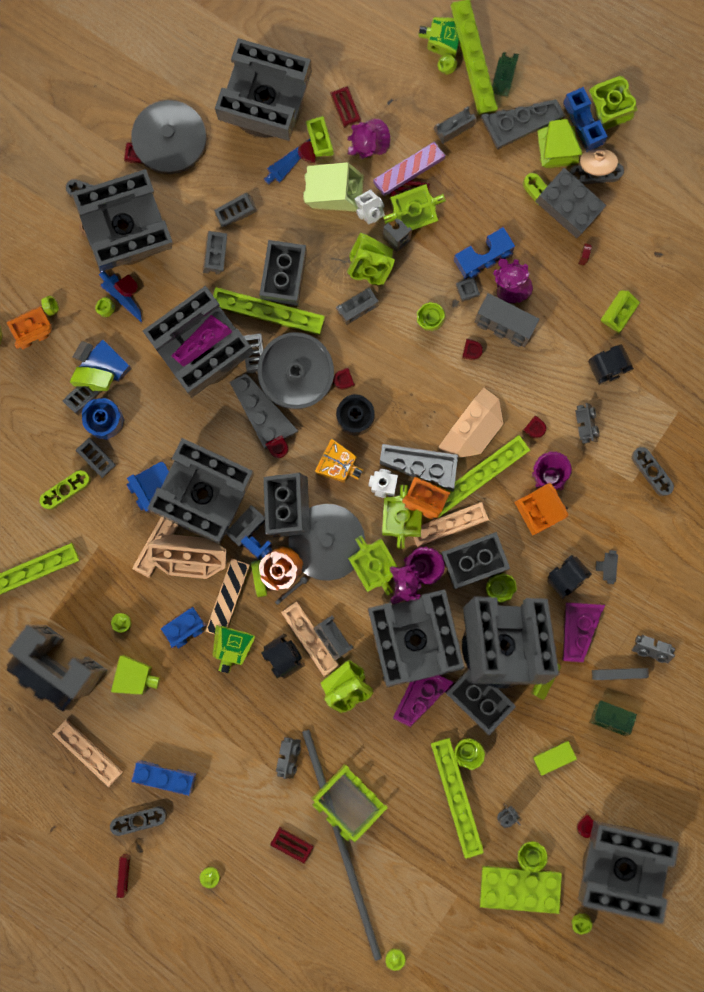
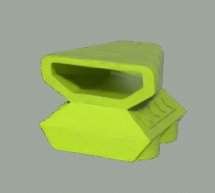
M623 76L599 83L589 90L596 106L597 121L600 120L604 130L632 120L634 118L633 112L638 111L636 99L631 95L628 88L629 83Z
M568 119L550 121L548 127L537 130L542 167L554 168L572 166L579 163L578 156L582 155V150L576 139L575 127L570 125Z
M360 233L350 252V261L352 263L347 273L355 280L366 279L372 285H384L395 261L393 259V249L364 233Z
M348 660L321 682L325 692L324 699L330 708L340 713L347 712L353 709L357 703L368 700L374 694L373 688L363 682L365 672L362 667Z

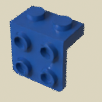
M163 462L155 464L138 475L133 474L127 478L129 483L126 485L132 494L135 493L138 500L136 502L141 511L150 512L147 508L157 488L161 489L169 473L168 468Z

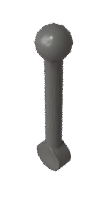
M301 577L295 586L275 601L276 605L281 603L299 586L306 584L308 581L307 577Z

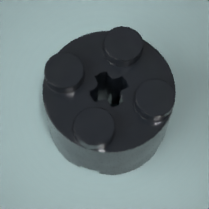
M622 344L611 347V350L606 352L602 351L589 359V366L599 385L608 381L613 382L620 378V374H626L634 370Z
M353 394L346 396L337 407V423L346 434L352 436L365 434L374 423L375 411L373 404L362 395ZM353 412H357L359 415L358 419H354L352 416Z
M569 556L561 565L562 568L556 567L547 576V582L562 599L581 586L586 578L589 579L592 576V573L577 556Z
M285 633L265 645L264 650L261 652L263 658L267 662L270 661L273 666L272 672L276 678L282 677L283 679H286L305 666V663H300L302 656L292 640L287 641L285 639L287 637Z

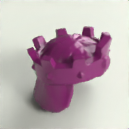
M374 118L365 123L360 122L358 125H352V135L348 136V141L352 142V146L348 148L349 155L354 156L357 153L360 155V159H364L374 154L383 155L388 151L391 137L385 122Z
M500 258L498 265L501 268L494 270L495 282L498 287V298L507 303L525 301L533 291V284L528 273V265L524 264L523 266L519 264V260L515 259L514 263L507 264V259Z
M553 451L544 453L536 460L532 477L535 479L537 489L551 483L556 491H562L572 473L571 463L562 453Z
M419 547L404 559L405 566L415 564L416 568L413 571H419L418 583H424L425 585L436 583L442 577L445 570L442 555L431 547Z
M415 564L406 565L401 568L390 567V572L395 582V595L390 599L391 604L394 605L403 600L417 601V599H420V595L416 594L417 590L421 589V584L418 583L417 578L419 577V571H413L416 568Z

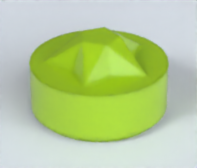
M451 54L443 55L438 61V69L443 74H451L457 67V60Z
M52 296L42 298L41 304L45 313L49 316L58 312L56 300Z
M107 297L101 298L96 304V312L102 317H109L115 311V303Z
M124 613L116 614L111 620L112 628L119 633L128 631L132 624L131 618Z
M207 867L200 874V882L206 888L215 887L220 880L219 871L214 867Z
M580 913L572 918V927L577 934H586L591 931L592 921L587 914Z
M391 949L387 952L385 960L388 968L394 971L403 968L405 965L404 953L399 949Z

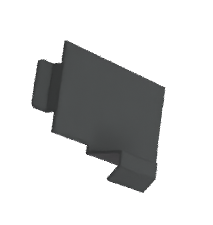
M613 550L605 553L604 561H596V571H603V580L607 581V584H614L616 582L618 554Z

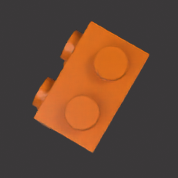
M42 306L7 321V325L15 338L14 346L16 349L20 347L21 349L28 348L32 345L31 342L37 339L42 341L48 338L52 329V325Z
M414 477L402 503L409 510L415 511L417 509L422 511V515L427 518H438L442 513L450 492L418 477Z
M551 483L514 502L532 536L568 517L566 507L561 502L556 489Z

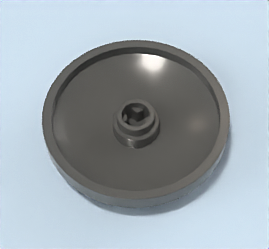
M163 100L146 107L136 118L131 134L132 145L137 157L146 167L161 174H177L193 167L202 157L207 141L205 126L199 114L187 104L174 100Z
M287 333L273 339L265 347L258 361L257 375L263 392L271 401L288 409H304L316 404L327 394L333 381L334 366L330 353L319 340L304 333Z
M320 504L309 508L310 534L289 536V548L294 550L303 561L302 572L314 579L323 581L337 580L347 576L354 570L348 558L360 549L355 539L362 535L365 540L361 523L353 513L338 505Z

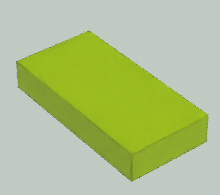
M569 741L533 757L541 776L577 760Z

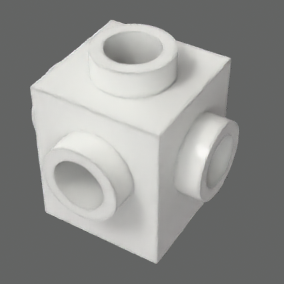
M371 190L354 199L358 207L356 210L358 217L361 220L364 219L368 224L376 222L385 216L383 201Z
M380 469L379 472L375 471L374 476H370L368 487H372L371 492L375 493L377 497L386 498V495L394 496L398 475L391 474L389 470ZM383 481V482H385L386 484H385V485H380L379 483Z

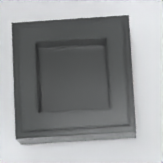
M474 277L456 283L461 302L480 296Z
M81 341L72 357L78 361L85 362L93 346Z

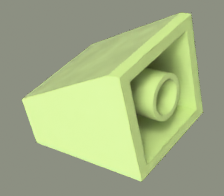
M348 162L307 166V173L305 174L306 188L303 194L304 203L313 209L356 211L358 207L354 199L362 195L364 175Z

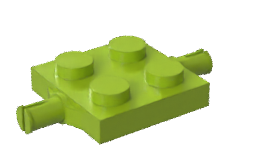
M424 184L390 197L393 213L383 216L385 224L395 219H400L408 228L410 227L414 230L438 221L435 205L446 202L443 194L433 198L429 194L427 185Z
M400 485V496L384 498L382 535L398 537L397 548L399 549L401 541L402 549L405 548L406 537H421L422 511L417 509L415 511L409 510L402 503L403 498L408 493L407 485L404 487V492L403 485Z
M359 536L355 541L360 549L348 558L349 562L367 592L375 587L382 586L386 595H390V593H393L388 583L393 577L390 567L398 568L382 539L367 545L363 536Z

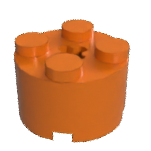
M280 546L273 549L261 560L259 564L260 578L267 587L273 590L286 589L300 577L303 561L294 550Z

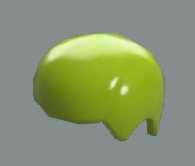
M426 303L417 311V323L424 330H438L445 321L444 309L437 303Z
M504 573L491 576L486 584L487 595L489 597H497V602L499 603L510 600L517 591L514 578Z
M465 738L457 743L454 757L460 766L474 770L484 762L485 752L483 746L478 741Z
M527 842L519 849L517 859L525 871L534 873L544 869L547 864L548 854L539 843Z

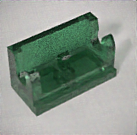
M503 52L501 57H499L492 83L494 94L508 97L519 54L514 53L512 57H508L506 52Z
M599 700L598 704L594 707L589 723L626 737L631 735L637 714Z

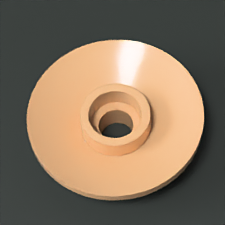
M595 148L582 154L580 165L587 173L602 176L612 173L617 168L618 159L609 150Z

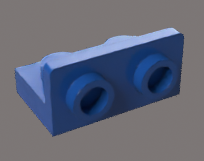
M245 536L241 540L243 546L259 560L272 551L270 541H267L261 547L260 543L253 537L249 539Z
M192 607L166 624L161 630L170 642L171 648L177 646L179 649L188 643L186 639L192 635L195 638L204 632L203 628L206 625L195 608Z

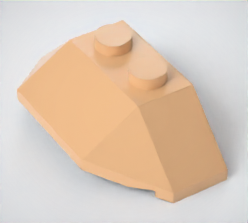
M483 388L451 428L438 448L444 453L456 454L458 458L480 455L504 424L499 398Z
M172 534L149 542L148 561L154 563L168 575L207 579L226 568V549L207 538Z

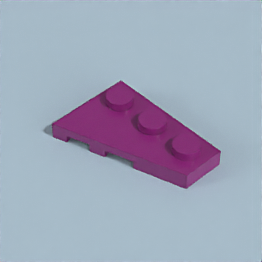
M210 315L171 356L180 365L185 367L232 331L228 326Z
M565 603L562 661H584L605 605Z
M439 675L410 682L393 719L411 728L453 685V682Z

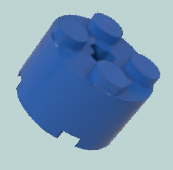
M106 398L93 399L84 406L82 410V423L84 428L93 436L100 439H110L116 436L122 429L124 422L123 413L111 400ZM100 417H105V421H101Z

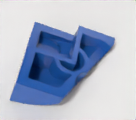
M104 340L91 351L86 361L82 362L79 366L113 373V380L118 382L132 369Z

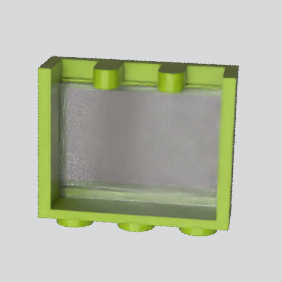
M345 764L311 798L314 801L312 806L319 813L324 811L328 815L326 820L333 827L337 825L342 830L340 834L347 841L351 839L354 843L388 808Z

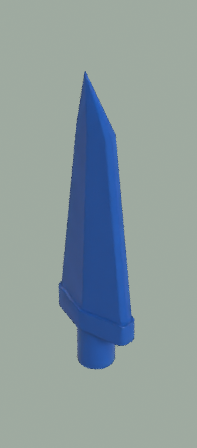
M299 146L267 168L270 172L264 178L267 184H270L275 179L280 183L301 159L298 155Z
M105 271L101 272L99 276L104 282L100 286L142 323L141 311L132 298L121 295L114 288L115 283L119 281L118 277L115 274L110 277Z

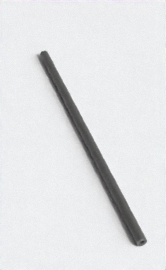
M305 730L302 734L321 789L326 784V780L310 730ZM328 790L322 797L324 802L335 812ZM337 825L335 827L332 826L374 960H379L382 956L344 837L340 834L342 830Z

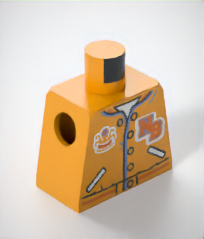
M331 439L315 473L345 483L348 475L359 480L363 469L354 465L357 459L354 454Z

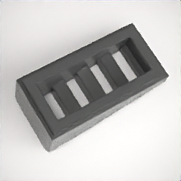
M244 193L214 211L221 226L225 227L252 215L258 210L250 194ZM245 201L247 202V205H248V207H249V208H247V209H246V207H245V205H244V203H243V202H245ZM236 205L240 206L242 212L239 213ZM230 208L233 209V211H234V213H235L234 216H232V214H231V212H230ZM223 211L226 212L229 219H225L222 213Z
M261 333L243 336L246 341L258 339V343L249 345L251 348L259 347V350H253L252 355L260 354L261 356L263 352ZM248 357L245 359L247 373L257 372L258 364L250 365V362L259 361L260 357Z
M78 386L62 401L79 416L84 406L89 401L95 399L102 391H92L89 386ZM84 388L91 393L89 396L82 391ZM79 393L85 398L84 401L77 397ZM74 399L79 403L78 406L72 403Z
M90 437L76 449V452L101 478L116 466ZM91 444L93 447L84 454L82 451ZM97 450L98 453L90 460L88 456ZM102 455L104 458L95 466L93 462ZM107 461L109 464L100 471L98 468Z

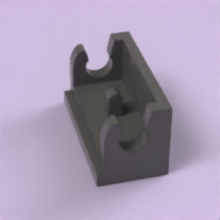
M467 106L463 111L451 118L436 124L433 129L444 144L475 126L476 117L474 114L471 115L469 113V107Z
M395 219V222L400 226L399 229H393L388 223L383 229L384 240L396 253L411 241L412 229L408 228L400 219Z
M208 231L203 273L214 271L215 274H220L224 270L226 233Z
M368 287L343 304L338 305L336 309L345 324L348 325L378 307L379 301Z
M250 505L228 529L226 534L241 547L243 545L241 540L245 536L250 538L265 522V517Z
M330 616L313 629L333 659L336 660L354 647L352 644H348L334 623V617Z

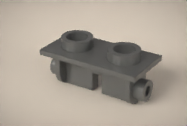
M585 403L586 408H584V405L577 406V410H575L577 423H585V426L578 427L582 444L590 443V439L593 442H598L599 429L598 426H595L594 418H596L595 408L589 403Z
M644 635L636 636L635 643L637 644L632 648V651L638 655L654 658L660 663H669L675 657L673 654L675 648L671 644L658 640L657 645L653 646L655 639Z
M284 737V740L281 741L279 754L285 755V759L278 758L276 768L278 777H283V779L294 778L297 772V757L301 752L300 739Z
M504 803L503 805L506 808L498 813V821L504 828H509L516 822L520 826L521 824L518 819L521 817L512 805L508 807Z

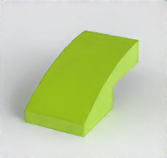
M76 367L70 383L73 387L89 386L92 391H108L114 374L95 368Z

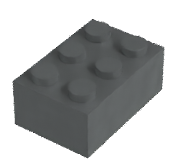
M565 168L561 170L535 201L576 238L583 233L606 207V204Z
M268 240L260 299L279 304L299 305L307 255L306 245Z
M488 293L474 322L483 330L489 329L493 331L494 335L504 339L505 337L511 340V343L517 347H525L539 318Z
M301 473L263 477L265 533L272 537L310 534L308 477Z
M497 532L440 553L453 589L510 569Z
M468 668L445 692L488 735L516 707L498 688L486 684H472L471 671Z

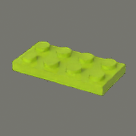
M482 866L480 907L559 914L562 873L553 871L533 873L517 868Z

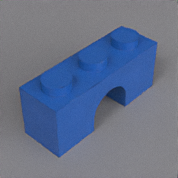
M584 87L566 94L563 104L586 152L604 145L607 134L600 120L595 122L590 110L591 101Z
M504 227L487 236L486 243L490 249L487 254H477L472 246L455 254L454 262L464 279L469 276L470 278L477 276L483 268L489 269L500 258L507 259L513 254L515 245Z
M139 760L136 762L132 782L189 796L193 791L196 773L179 769H166L158 764Z

